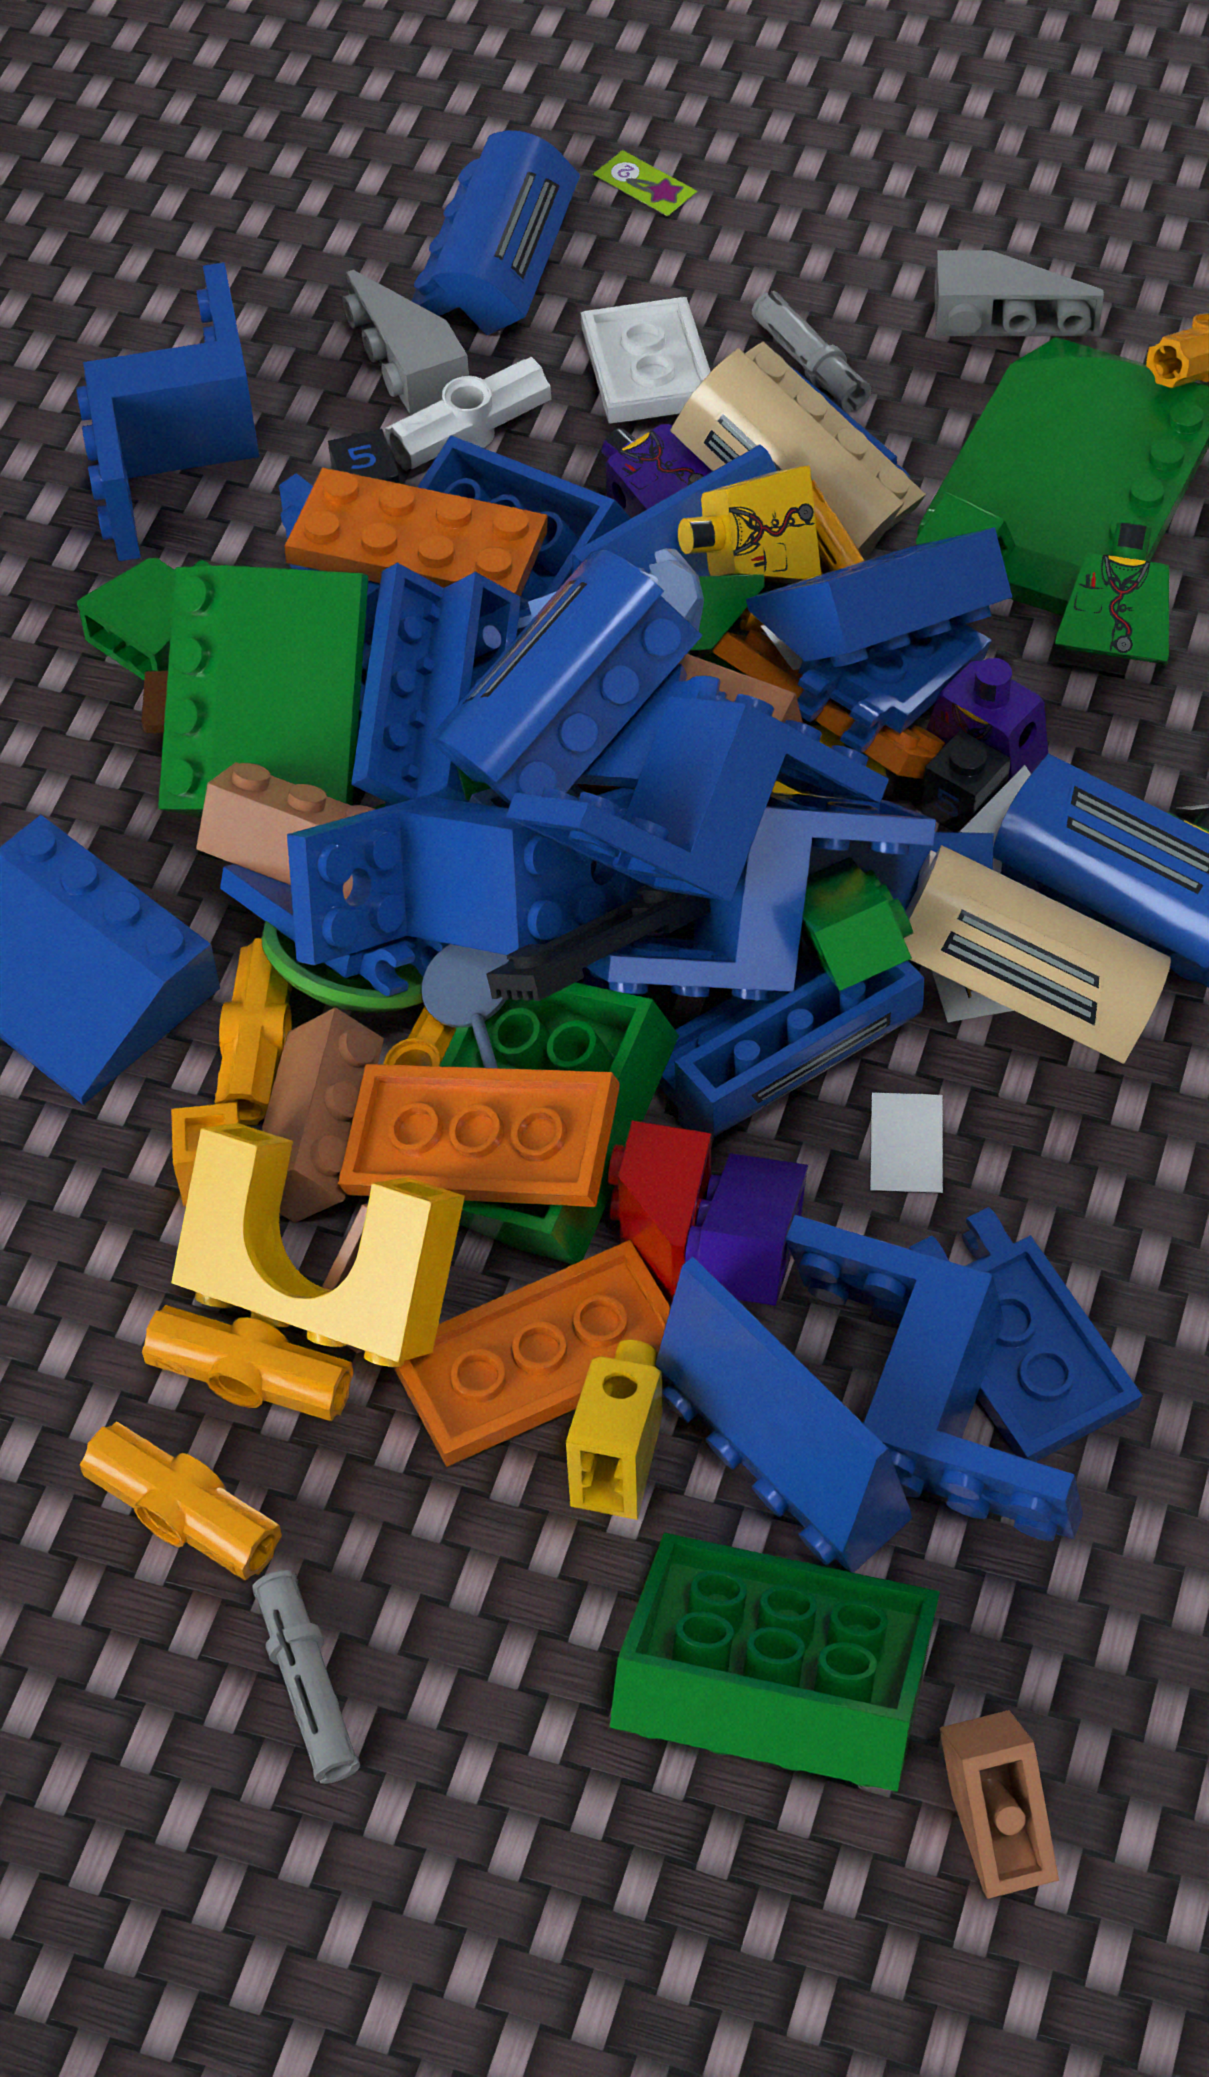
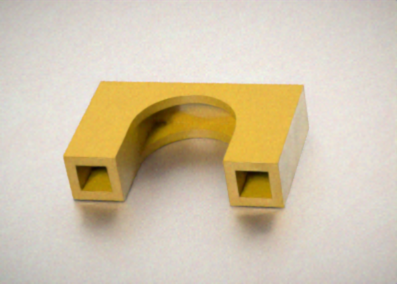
M239 1123L201 1128L171 1281L172 1284L195 1291V1300L202 1304L219 1308H231L235 1305L250 1310V1318L258 1319L273 1327L293 1325L307 1330V1339L314 1343L330 1347H343L347 1344L365 1350L364 1359L377 1365L401 1367L404 1365L405 1360L433 1353L465 1198L464 1195L408 1177L372 1183L355 1263L348 1276L334 1290L326 1289L312 1283L296 1269L289 1259L281 1239L279 1213L293 1141Z

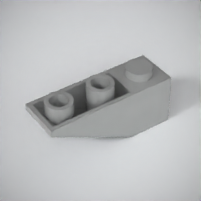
M937 250L934 289L936 336H1099L1104 292L1103 289L992 250Z
M355 270L346 272L349 295L342 297L346 318L352 328L360 327L363 344L370 361L380 362L383 379L389 394L392 397L399 395L410 415L441 401L442 391L451 380L462 376H469L468 356L447 320Z

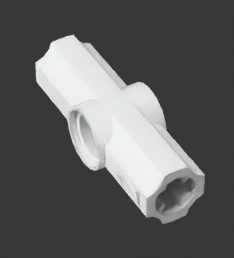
M532 357L526 360L523 359L485 379L474 376L458 377L446 384L442 391L441 401L386 427V440L394 454L395 460L405 471L414 469L436 458L450 435L485 448L495 437V427L551 400V387L545 378L542 367Z

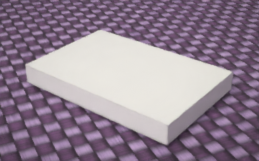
M687 297L581 312L582 331L609 424L680 414L690 396L711 372Z

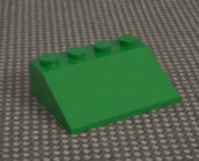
M230 565L175 568L158 809L202 818L208 782L235 762L239 764L252 763L266 768L271 776L295 785L308 784L322 789L327 797L353 806L354 786L351 783L358 736L368 575L363 573Z
M576 982L540 1001H534V998L531 1000H524L523 998L513 1000V997L507 999L503 1006L485 1021V1025L498 1068L612 1072L619 1081L620 1088L596 1207L464 1201L459 1225L524 1252L572 1265L583 1261L615 1185L608 1182L613 1148L615 1144L626 1146L632 1120L643 1121L679 1038L678 1033L653 999ZM472 1026L456 1028L441 1061V1067L484 1068Z
M664 1532L618 1656L610 1728L636 1733L645 1738L663 1739L703 1748L716 1754H730L775 1764L788 1770H801L851 1781L864 1787H878L898 1792L940 1591Z

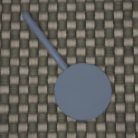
M450 944L433 958L425 971L422 981L423 1002L429 1013L444 1025L456 1028L472 1026L484 1068H498L485 1021L492 1017L507 999H502V997L492 999L486 973L510 962V960L507 959V955Z

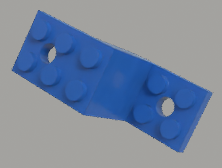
M225 262L204 265L206 289L196 290L201 322H212L213 326L203 327L205 343L83 362L86 386L76 387L82 421L92 419L93 425L82 426L88 460H98L99 465L88 466L94 501L106 500V505L97 507L99 524L103 540L114 539L118 561L141 558L128 478L260 457L247 375Z
M699 691L696 699L669 697L624 820L616 816L619 806L608 799L586 792H581L578 799L568 793L548 787L544 788L542 796L514 793L506 818L654 889L731 902L776 781L801 794L880 803L889 779L866 767L869 758L864 754L839 745H832L830 748L819 742L822 736L819 730L801 722L785 720L783 723L772 717L774 707L763 700L738 694L735 702H732L722 696Z
M620 788L597 796L617 804L619 809L616 816L624 820L635 789ZM426 795L287 834L296 961L311 965L324 963L404 936L508 955L529 944H546L641 896L642 894H637V889L646 884L598 861L595 871L591 876V862L594 859L506 818L509 808ZM352 875V890L345 900L343 885Z
M771 792L731 902L708 898L711 912L695 920L693 938L645 935L585 967L590 969L589 975L591 977L608 981L609 989L629 994L647 993L648 984L671 985L670 991L672 993L690 997L709 996L710 987L732 988L731 994L733 996L750 1000H769L771 990L794 992L811 846L829 850H849L851 840L871 844L870 849L877 852L908 854L910 844L933 845L936 820L886 800L876 803L817 795Z
M795 1215L785 1240L803 1284L808 1287V1292L822 1301L835 1305H845L847 1299L872 1306L871 1311L875 1315L900 1325L866 1415L864 1425L888 1447L904 1494L910 1497H920L922 1490L948 1498L946 1504L951 1509L973 1518L986 1519L988 1512L1013 1519L1015 1520L1014 1528L1040 1540L1053 1541L1056 1534L1075 1539L1083 1511L1074 1474L962 1439L1004 1322L993 1274Z

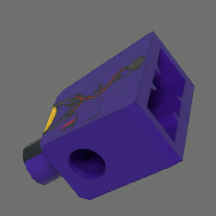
M661 424L638 439H635L623 428H618L607 436L602 445V454L608 459L605 463L607 497L614 499L631 518L713 472L670 431L672 428L670 424Z
M999 658L971 661L937 697L926 730L940 738L945 743V746L961 729L1010 757L1008 781L1024 765L1032 774L1048 754L1044 701L1038 694L1011 679L1012 669L1006 661Z

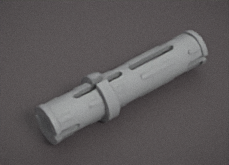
M771 291V295L767 292L762 294L753 305V318L803 366L806 378L814 386L826 390L846 412H851L852 406L855 411L864 406L871 395V387L849 366L844 352L839 347L826 343L788 305L778 292Z
M291 1570L271 1572L258 1579L252 1587L270 1636L266 1642L269 1659L272 1663L279 1664L293 1706L294 1715L298 1721L310 1757L315 1781H320L321 1784L341 1781L354 1774L360 1768V1762L354 1753L339 1708L338 1699L334 1693L320 1652L324 1645L321 1629L317 1624L310 1622L298 1587L296 1573H292Z

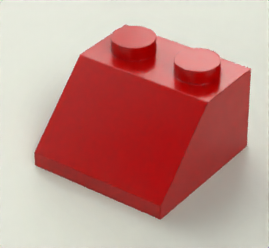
M632 1120L626 1146L615 1144L610 1160L608 1182L615 1185L611 1200L610 1219L620 1221L621 1243L628 1240L632 1241L671 1307L681 1268L685 1264L689 1231L692 1225L696 1226L701 1200H706L711 1176V1133Z

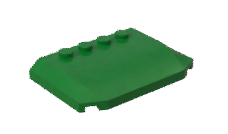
M1055 337L1009 365L926 512L931 508H936L945 493L948 492L1004 519L1015 542V547L1004 562L1012 593V598L1009 599L1064 616L1086 553L1111 556L1116 523H1130L1152 528L1146 561H1151L1209 448V383L1196 380L1175 388L1156 384L1154 374L1145 363Z

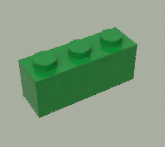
M849 857L807 877L801 934L806 945L839 991L912 959L904 938L914 934L907 914L899 899H893L886 884H880L873 869L864 873L854 860Z

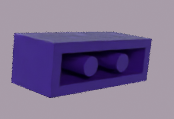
M730 1153L722 1175L711 1174L706 1200H701L696 1226L692 1225L689 1231L685 1263L693 1256L737 1300L776 1306L792 1256L785 1239L794 1216L802 1217L808 1165Z

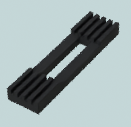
M645 885L637 889V894H642L641 896L546 944H529L509 953L507 959L512 961L486 973L492 999L500 997L502 999H510L513 997V1000L521 998L531 1000L534 998V1001H540L583 979V967L653 931L654 933L662 931L664 933H671L711 912L708 898L658 890Z

